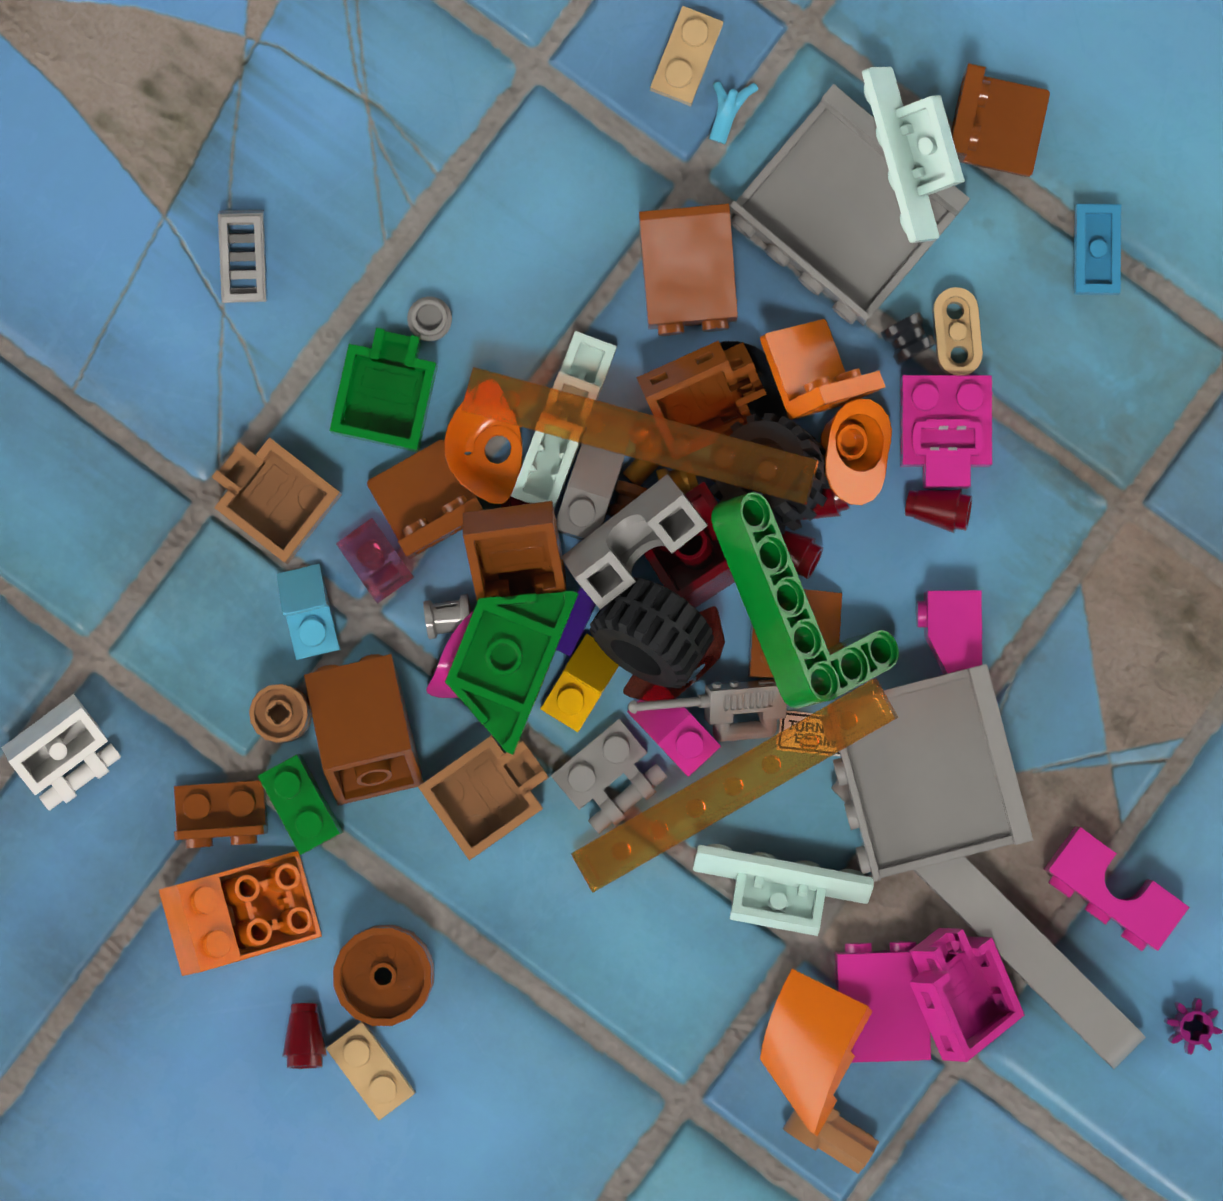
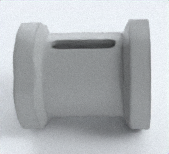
M463 594L459 600L440 603H432L430 600L423 601L428 638L435 639L438 634L450 633L456 630L461 622L471 613L468 594Z

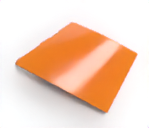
M791 969L771 1013L762 1044L760 1060L809 1132L818 1136L837 1102L833 1095L855 1057L851 1050L873 1011L869 1006Z

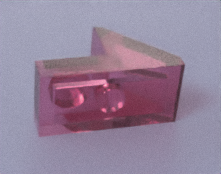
M373 518L336 543L377 604L414 578L410 569Z

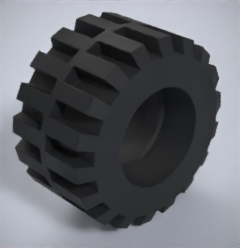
M764 413L762 419L758 415L753 414L746 417L747 424L745 425L739 421L735 422L730 426L733 433L729 437L725 434L721 435L718 442L722 446L719 451L713 450L710 460L716 463L714 468L708 469V478L716 483L710 487L713 496L719 499V502L755 492L754 477L759 466L771 456L785 454L787 468L784 478L776 488L761 495L768 501L781 534H785V526L793 531L802 528L800 520L806 518L811 521L817 515L813 511L817 504L822 507L824 506L827 497L822 494L823 488L831 489L825 475V457L823 456L826 454L825 449L815 440V437L783 415L779 418L774 413Z
M633 577L636 581L634 584L599 610L590 624V632L605 654L629 673L658 686L682 688V686L686 685L714 641L712 628L699 611L680 595L655 582Z

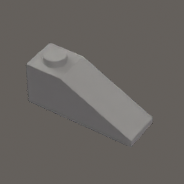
M595 404L556 519L558 533L583 540L604 524L632 438V430L638 418Z

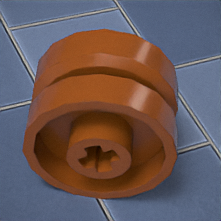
M375 925L357 933L340 950L333 967V987L340 1004L355 1019L371 1026H393L410 1019L425 1004L434 985V961L427 945L414 932L397 925ZM381 967L389 969L392 973V979L388 984H384L382 979H375V972Z

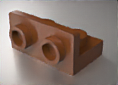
M260 780L174 786L177 831H174V839L186 840V848L213 846V838L230 837L231 845L258 843L257 835L268 833L266 791Z

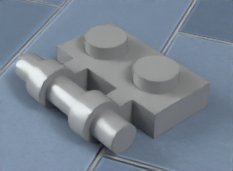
M620 719L551 775L578 810L592 799L598 804L601 810L588 820L598 834L612 823L617 826L626 818L623 815L643 797L648 800L657 792L654 788L667 778L666 774L657 764L652 766L643 775L634 764L644 757L647 751ZM624 773L632 784L611 800L604 792V789Z

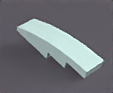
M577 331L574 332L561 370L558 372L544 412L541 414L511 497L530 504L552 501L553 508L555 509L617 346Z

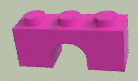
M1075 826L1044 868L1045 871L1052 875L1048 883L1068 898L1074 892L1089 902L1084 910L1106 925L1110 919L1115 921L1125 929L1120 936L1140 951H1143L1146 946L1158 951L1190 907L1155 881L1149 879L1144 882L1133 896L1125 899L1114 897L1106 887L1105 872L1117 853L1083 828Z

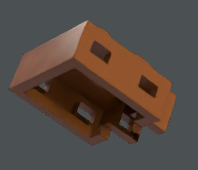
M715 341L636 377L674 461L718 442L722 434L729 437L733 433L730 426L735 422L739 421L743 425L747 424L746 417L751 415L747 403L767 395L743 342L723 351L719 341Z
M552 501L463 513V538L477 602L479 598L567 591L566 570L564 561L561 558L563 554Z

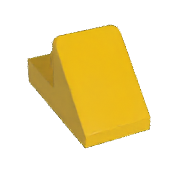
M586 634L540 710L579 732L619 665L605 654L592 636Z

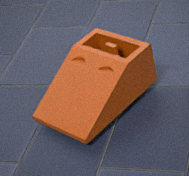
M298 851L159 889L182 976L200 973L322 937Z

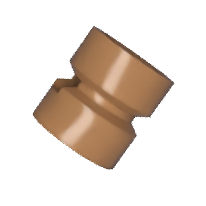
M283 684L269 685L260 690L252 700L249 710L250 722L256 733L265 740L276 743L291 742L302 737L309 729L312 721L310 702L306 694L298 688Z

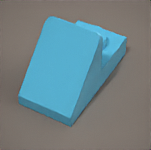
M321 564L278 573L277 581L282 613L287 619L296 660L341 650Z

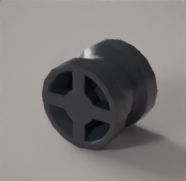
M920 312L906 317L881 332L883 339L892 344L895 350L893 357L897 364L915 357L936 344L934 337L926 334L922 326L924 319Z

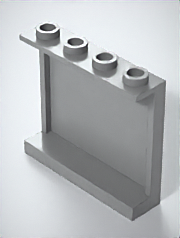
M833 84L823 95L818 106L736 202L733 201L729 206L730 214L734 216L731 224L747 238L750 239L755 234L768 246L764 249L765 253L780 266L785 267L789 263L801 273L798 280L813 294L819 296L821 292H824L835 302L832 309L846 322L852 325L857 320L864 326L937 239L927 242H909L907 234L900 223L901 212L895 191L888 180L889 169L884 151L876 137L877 126L875 119ZM956 186L928 195L939 236L970 200Z
M987 664L827 705L829 714L821 716L828 742L836 740L841 757L833 760L839 786L848 784L852 802L844 804L850 829L859 828L864 845L856 847L858 861L862 874L871 872L874 882L887 876L999 847L1033 841Z

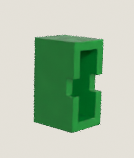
M296 754L258 775L263 788L300 855L344 833L328 802L321 793L302 754Z

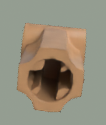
M834 1107L818 1136L811 1134L796 1111H793L782 1128L784 1131L815 1151L819 1148L857 1174L866 1166L879 1143L871 1134L839 1115L840 1112Z

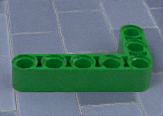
M751 492L719 502L714 507L711 517L713 529L780 695L788 706L798 709L833 700L896 665L899 656L897 642L889 632L884 630L852 637L827 649L766 498L759 493Z

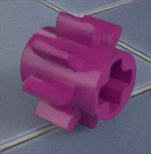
M1194 998L1192 1008H1186L1183 1004L1175 1002V1008L1178 1011L1175 1018L1164 1019V1022L1173 1026L1175 1031L1168 1041L1172 1044L1178 1043L1181 1040L1186 1041L1184 1046L1185 1053L1190 1055L1194 1052L1195 1045L1201 1044L1205 1049L1212 1050L1208 1040L1212 1034H1222L1223 1032L1220 1028L1213 1026L1211 1020L1219 1012L1214 1008L1207 1010L1205 1013L1202 1012V1000L1199 998ZM1194 1014H1196V1020L1203 1023L1202 1031H1194L1192 1038H1190V1032L1183 1029L1185 1021H1193Z

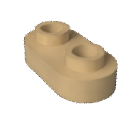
M953 287L943 291L933 305L932 314L937 362L942 371L947 375H970L979 367L983 356L978 303L973 294L968 290ZM950 304L959 305L963 311L962 317L959 319L950 318L947 315V306ZM954 348H962L966 352L967 359L964 363H956L952 360L951 351Z

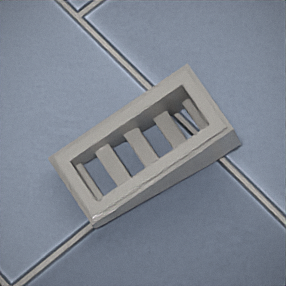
M264 210L219 211L218 228L222 303L266 302ZM229 225H254V233H229ZM230 243H255V251H230ZM256 261V269L230 270V262ZM256 279L257 287L231 288V280Z

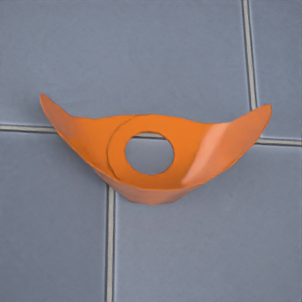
M492 379L481 383L456 409L447 426L444 446L445 458L449 469L460 484L475 496L489 503L502 504L510 498L522 467V438L516 415L499 383ZM495 436L507 438L511 445L509 457L499 464L490 462L485 454V447L488 441ZM471 452L470 455H465L464 453Z

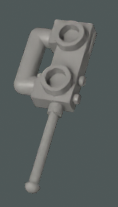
M759 679L748 682L731 680L730 683L713 682L711 685H706L705 694L698 695V697L645 702L633 700L628 705L629 711L634 714L637 711L693 706L705 708L704 719L710 725H713V737L719 742L772 737L777 730V719L786 718L787 704L781 697L774 679ZM757 713L759 721L733 723L734 714Z

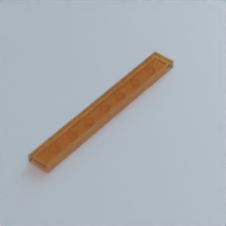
M473 367L461 408L462 411L803 505L808 503L819 464L818 460L476 367Z
M874 678L576 850L571 855L592 893L596 892L899 717L877 678Z

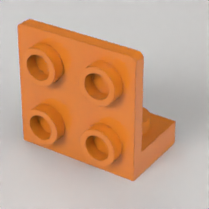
M825 319L769 332L760 337V342L780 396L791 420L841 407L847 402L857 398L862 399L885 388L880 371L861 375L860 369L857 368L845 372Z

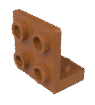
M968 63L963 73L951 127V134L959 162L1030 177L1035 166L1050 92L1046 89L984 76L986 67Z
M438 440L367 481L368 488L409 560L463 530V513L483 510L477 497L461 485L450 471L445 458L444 440Z

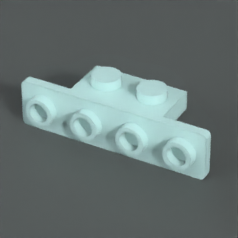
M892 67L867 68L862 71L865 83L864 94L871 105L876 122V137L883 148L888 165V180L895 191L900 208L901 226L907 234L910 243L938 239L939 232L928 195L965 182L941 95L929 96L903 106Z
M722 844L699 845L693 866V871L736 879L730 920L818 936L825 896L867 904L874 887L872 877L864 876L860 871L854 869L836 871L821 868L818 864L811 861H797L794 863L778 860L773 855L764 852L752 854L736 852Z

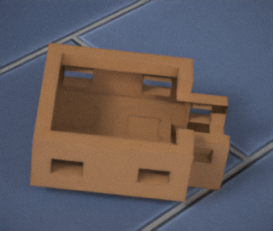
M270 437L256 455L238 442L234 447L235 451L224 465L212 475L214 480L227 489V492L214 508L284 563L289 564L343 494Z
M491 735L418 786V788L470 861L544 809L531 790L548 779L549 776L524 741L518 744L514 755L507 752L505 753Z

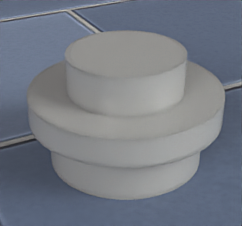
M423 297L414 302L410 307L407 316L408 326L415 336L420 337L421 340L436 341L443 338L450 330L452 314L447 304L441 299Z

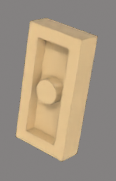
M682 6L650 86V91L691 106L724 22Z
M361 1021L326 1048L378 1120H381L416 1093L364 1022Z

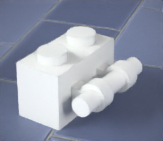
M74 694L1 747L8 762L34 795H37L50 784L52 785L50 789L39 796L49 811L62 801L66 804L77 796L76 791L94 777L102 778L110 772L108 767L121 758V755L111 743L98 753L95 752L108 740ZM82 760L85 761V763H83L81 766H79V767H78L77 769H75L73 772H71L70 774H68L66 777H63V775H64L66 772H68L70 769H72L74 766H76V765H77L78 763H80Z

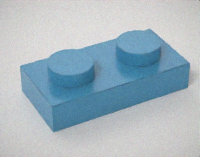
M1076 204L1074 225V295H1119L1121 293V204Z

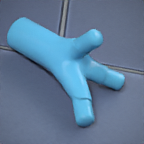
M721 82L713 84L718 99V109L709 136L710 140L726 144L738 110L745 100L758 90V86L755 83L750 84L740 92L736 89H731L728 95Z

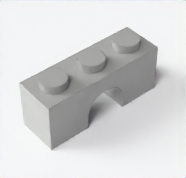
M667 474L561 556L574 579L598 608L601 609L636 582L632 577L631 571L635 562L645 552L657 546H666L673 553L708 525Z

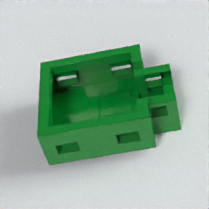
M376 328L372 348L353 344L348 345L329 430L332 434L419 452L438 368L435 362L418 359L421 346L420 337L413 335L411 337Z

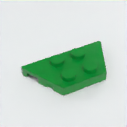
M564 591L478 599L445 683L463 701L507 753L514 755L578 598L579 593Z

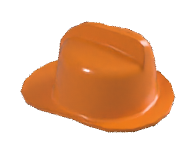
M857 398L845 403L825 425L821 434V445L826 451V454L823 456L825 457V475L829 486L839 499L850 505H863L874 500L882 489L886 475L892 427L885 410L871 399Z

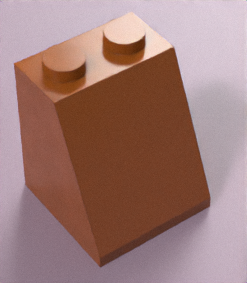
M729 203L639 212V235L648 330L658 329V336L685 333L684 326L702 325L703 332L728 330L729 322H736L738 318Z
M371 654L355 663L342 666L325 665L313 673L304 675L322 768L338 806L418 787L424 783L399 674L392 654L384 656Z

